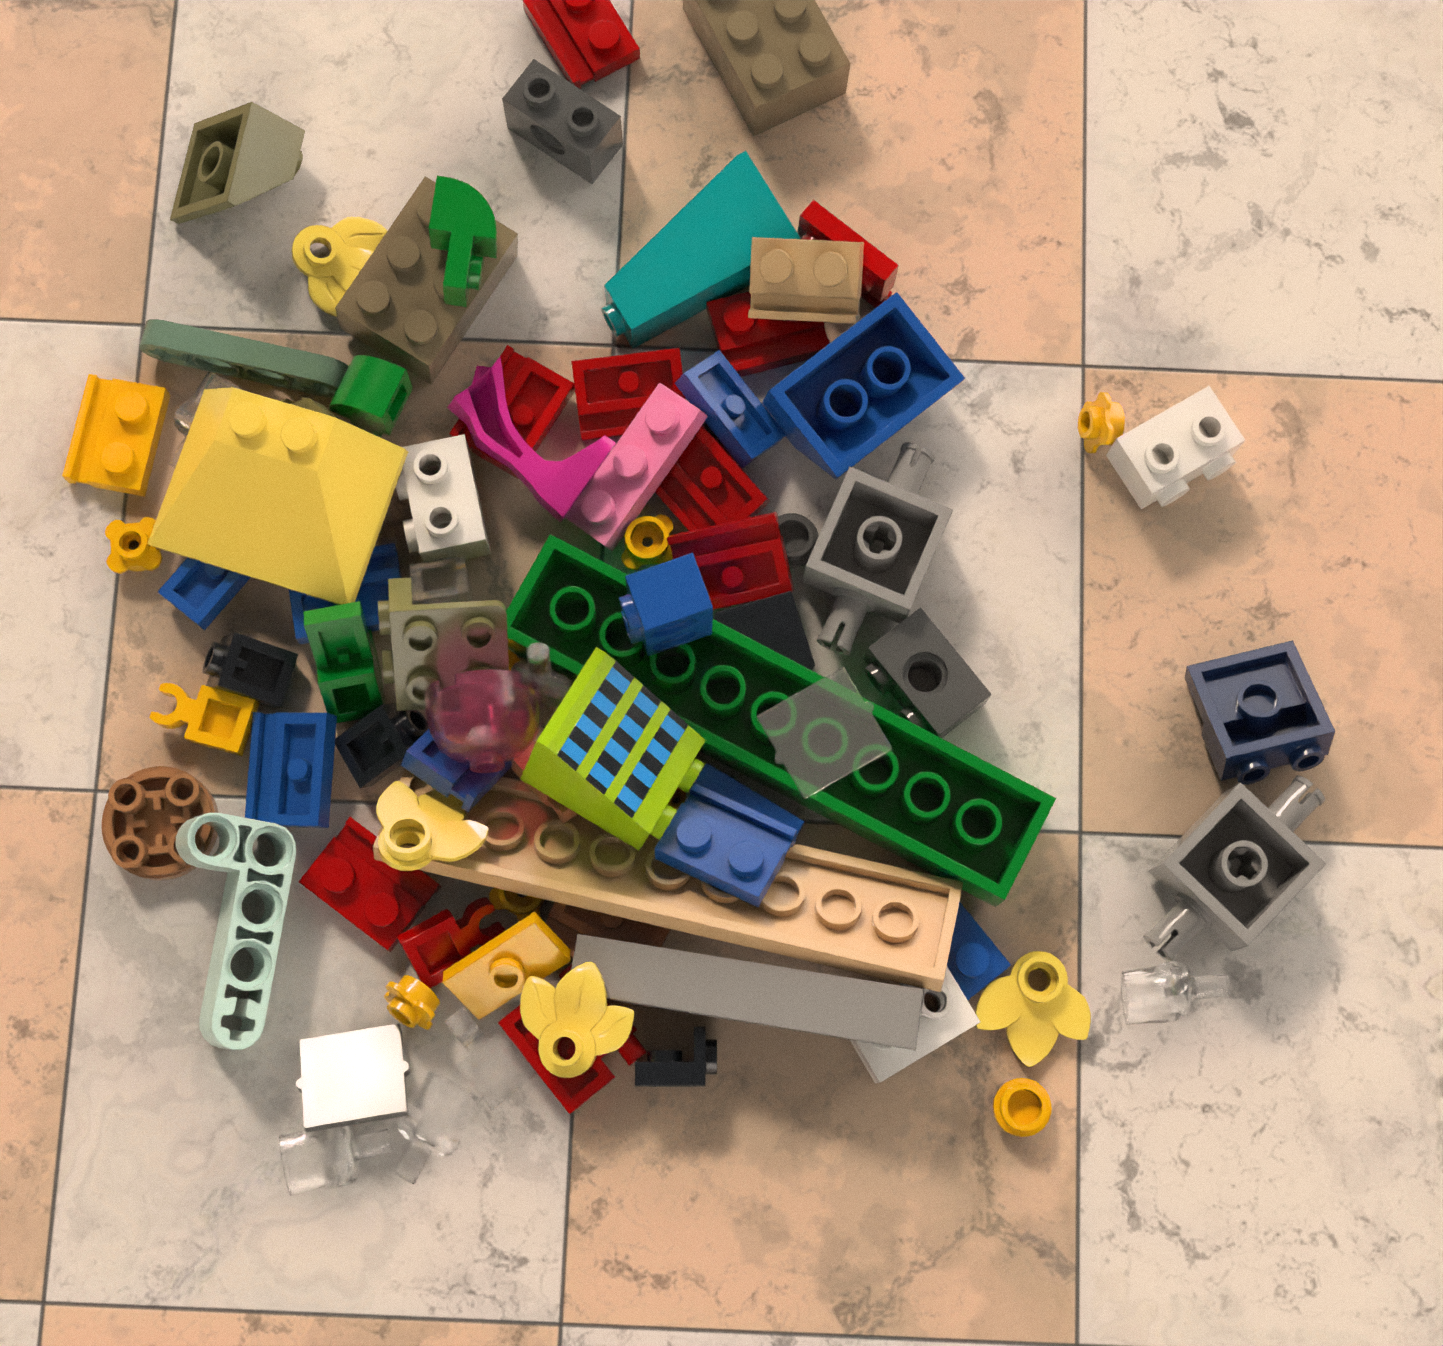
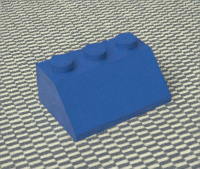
M896 292L768 390L762 404L786 433V438L794 448L834 479H838L848 471L849 467H853L960 384L965 377Z

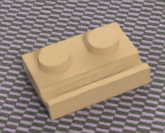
M752 237L749 293H751V307L748 312V318L856 324L860 321L859 300L862 289L864 242Z

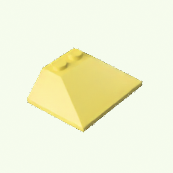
M234 387L204 389L147 544L337 605L355 602L408 451L336 417Z

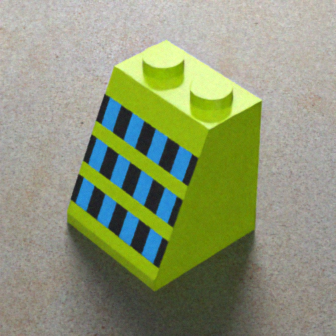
M596 647L537 739L520 779L639 851L649 835L660 840L677 812V809L668 805L677 788L688 793L705 764L695 757L706 740L617 661Z

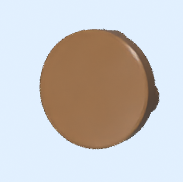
M155 766L139 770L127 778L119 779L109 790L108 800L102 815V836L105 846L117 865L136 876L156 881L182 877L197 867L187 864L179 856L176 849L178 830L191 818L206 813H218L217 805L207 787L183 770L166 766ZM201 825L195 835L196 846L205 855L210 854L218 836L211 826Z

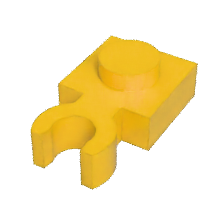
M172 683L160 684L159 691L166 696L175 697L177 706L172 713L167 715L151 711L149 718L166 729H175L187 724L184 739L188 742L243 756L252 728L253 712H257L260 703L249 697L202 684L195 700L191 699L188 693L178 685Z

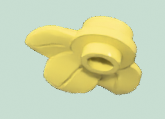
M347 217L339 221L332 228L323 225H312L304 228L296 235L291 250L292 259L298 270L307 276L309 296L319 309L337 317L335 307L387 233V230L381 224L361 217ZM314 243L324 244L329 250V256L326 258L315 257L310 251V246Z
M394 781L382 793L376 806V815L383 827L378 840L380 856L387 865L400 871L420 869L432 860L454 862L464 859L482 846L488 836V827L475 821L464 820L466 811L461 808L463 802L454 795L450 794L447 798L434 789L417 797L412 789L400 781ZM406 843H412V844L417 845V846L412 847V848H401V847H400V846H402L403 844H406Z
M1033 951L1021 956L1013 965L1010 976L991 981L982 991L975 1011L980 1020V1023L976 1025L977 1029L999 1030L1006 1028V1036L1012 1051L1027 1067L1034 1066L1049 1054L1059 1034L1076 1040L1087 1039L1091 1023V1013L1085 997L1068 985L1067 972L1062 962L1054 955L1044 951ZM1032 970H1041L1047 976L1048 983L1043 991H1036L1030 987L1028 976Z
M585 962L569 971L558 982L556 988L542 978L530 976L523 986L520 999V1013L523 1024L539 1039L538 1053L543 1066L553 1075L562 1078L579 1076L592 1066L597 1055L617 1051L629 1038L634 1022L635 1012L632 1009L617 1005L607 1006L605 982L598 967L593 962ZM563 1037L572 1039L576 1047L575 1054L569 1060L562 1058L558 1053L557 1046Z

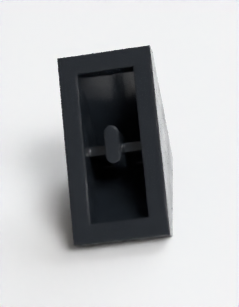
M792 591L714 614V620L814 671L815 663Z

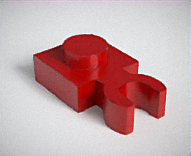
M487 897L471 902L465 909L463 917L455 921L451 912L445 909L396 936L419 981L429 988L443 982V971L471 954L470 949L478 944L483 946L506 931L500 922H496L488 928H479L481 919L495 911L493 904Z

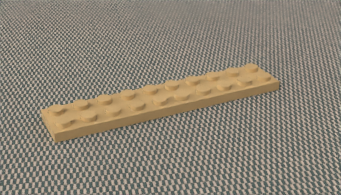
M404 769L400 782L412 789L417 797L434 790L427 783L407 769ZM501 777L469 812H465L464 820L475 821L488 827V836L482 846L464 859L454 862L432 860L426 866L417 869L941 992L963 886V882L794 844L787 852L785 861L759 907H756L656 860L655 847L659 839L649 835L638 851L579 814L563 824L558 819V814L551 806L547 807L523 781ZM382 826L373 845L374 859L378 861H383L378 846L379 836L383 830ZM406 843V844H403V845L400 846V847H401V848H412V847H415V846H417V845L412 844V843Z

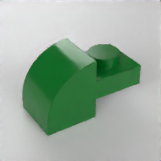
M437 175L429 222L430 246L432 249L448 251L443 281L444 303L467 307L469 289H480L484 257L497 258L496 221L489 203L475 188L458 179Z
M367 355L354 356L329 405V410L350 419L352 425L380 438L382 434L390 436L413 389L407 370L376 357Z
M357 601L304 611V628L317 666L318 686L327 713L336 715L337 723L362 719L380 705L385 704L377 650L372 630H368L361 602Z

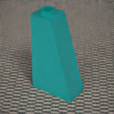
M746 151L736 155L604 285L606 306L601 308L604 319L616 337L624 334L632 349L704 311L707 302L729 297L750 286L752 237L801 239Z

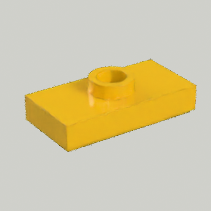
M533 912L443 971L442 983L480 1020L522 993L523 986L530 976L544 979L570 962V949L538 914Z

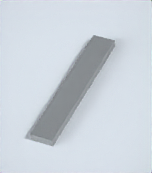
M577 935L571 970L585 962L595 963L605 982L607 1000L916 1051L924 989L594 936Z

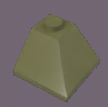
M249 102L194 123L170 220L181 224L232 208L293 180L303 160L301 146L305 130L254 102Z

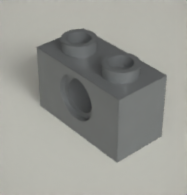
M535 59L531 61L502 98L507 128L590 184L596 181L623 146L620 115Z
M921 607L869 646L864 657V661L868 664L864 668L866 676L881 694L886 695L890 692L903 708L899 712L900 717L940 738H943L983 707L992 695ZM917 668L930 671L936 679L937 688L930 692L916 690L909 682L908 673Z

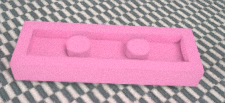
M659 383L565 518L613 551L625 535L629 524L640 514L708 416L702 410Z

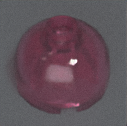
M487 669L454 674L455 685L440 690L439 680L431 683L424 692L425 712L431 738L440 752L458 763L469 765L471 771L476 773L500 771L505 767V762L519 757L534 742L540 729L541 719L539 684L534 679H532L529 687L522 684L521 673Z

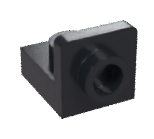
M236 632L222 637L220 643L213 642L208 650L203 665V674L209 675L206 686L255 699L258 703L273 708H280L283 705L298 654Z
M396 703L383 704L335 738V746L359 788L371 787L401 766L406 751L429 729V725L425 717L418 710L397 711Z
M694 1026V1062H682V1051L679 1050L647 1051V1062H635V1086L705 1087L706 1074H717V1039H706V1026Z

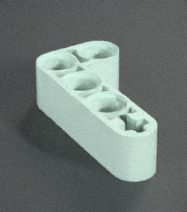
M206 813L187 820L179 828L176 835V849L179 856L187 864L227 873L200 1012L199 1029L203 1038L210 1045L223 1049L240 1050L253 1045L260 1038L264 1029L295 863L296 842L293 835L285 827L275 823L223 813ZM201 825L211 826L219 836V847L212 856L203 854L196 846L195 835ZM259 835L269 838L275 847L274 859L267 867L259 864L253 855L252 846ZM251 891L257 893L262 898L265 908L262 918L256 923L249 922L242 913V901ZM240 949L247 950L254 960L252 974L243 981L238 980L231 971V959ZM225 990L249 991L248 999L225 997ZM233 1014L234 1017L242 1019L240 1030L230 1031L226 1027H221L222 1016Z

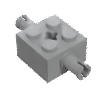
M910 442L902 444L900 454L887 482L849 467L806 564L802 583L831 594L836 598L823 630L817 638V642L830 650L837 631L841 629L843 632L837 643L836 653L850 655L851 647L867 612H873L896 623H901L907 618L952 514V509L918 495L929 467L935 459V455L923 447L915 466L911 467L910 464L918 444ZM875 540L885 543L883 550L879 554L869 551V546Z
M1296 776L1291 785L1268 808L1241 782L1224 792L1148 871L1175 897L1177 902L1155 927L1143 936L1149 947L1159 946L1171 934V937L1156 953L1164 960L1172 962L1178 952L1202 927L1211 931L1231 952L1249 946L1326 865L1294 833L1299 825L1325 801L1322 792L1317 788L1312 793H1307L1298 802L1299 798L1313 785L1311 781L1302 776ZM1235 857L1242 863L1238 869L1240 876L1237 878L1229 871L1231 867L1229 860Z

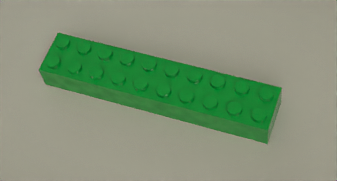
M551 534L549 535L506 610L508 649L573 684L595 648L601 649L706 740L700 749L702 753L935 876L963 882L962 890L994 907L1005 901L1056 800L1055 797L714 619L711 635L647 656L642 641L634 644L631 643L621 615L622 608L619 597L627 595L625 576L628 574Z

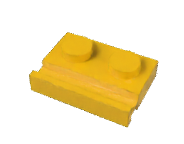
M88 374L62 477L68 483H84L95 488L145 497L171 396L168 390L164 387L115 378L107 380L98 378L97 375Z

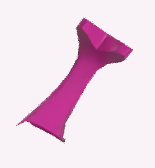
M500 357L492 367L477 365L472 385L455 395L447 407L467 425L475 446L509 467L529 489L539 504L560 523L616 444L604 435L596 442L563 461L544 460L523 440L512 424L505 398Z

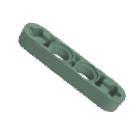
M149 319L146 321L139 344V349L143 353L164 362L328 398L334 397L349 367L344 362L325 355L159 319Z

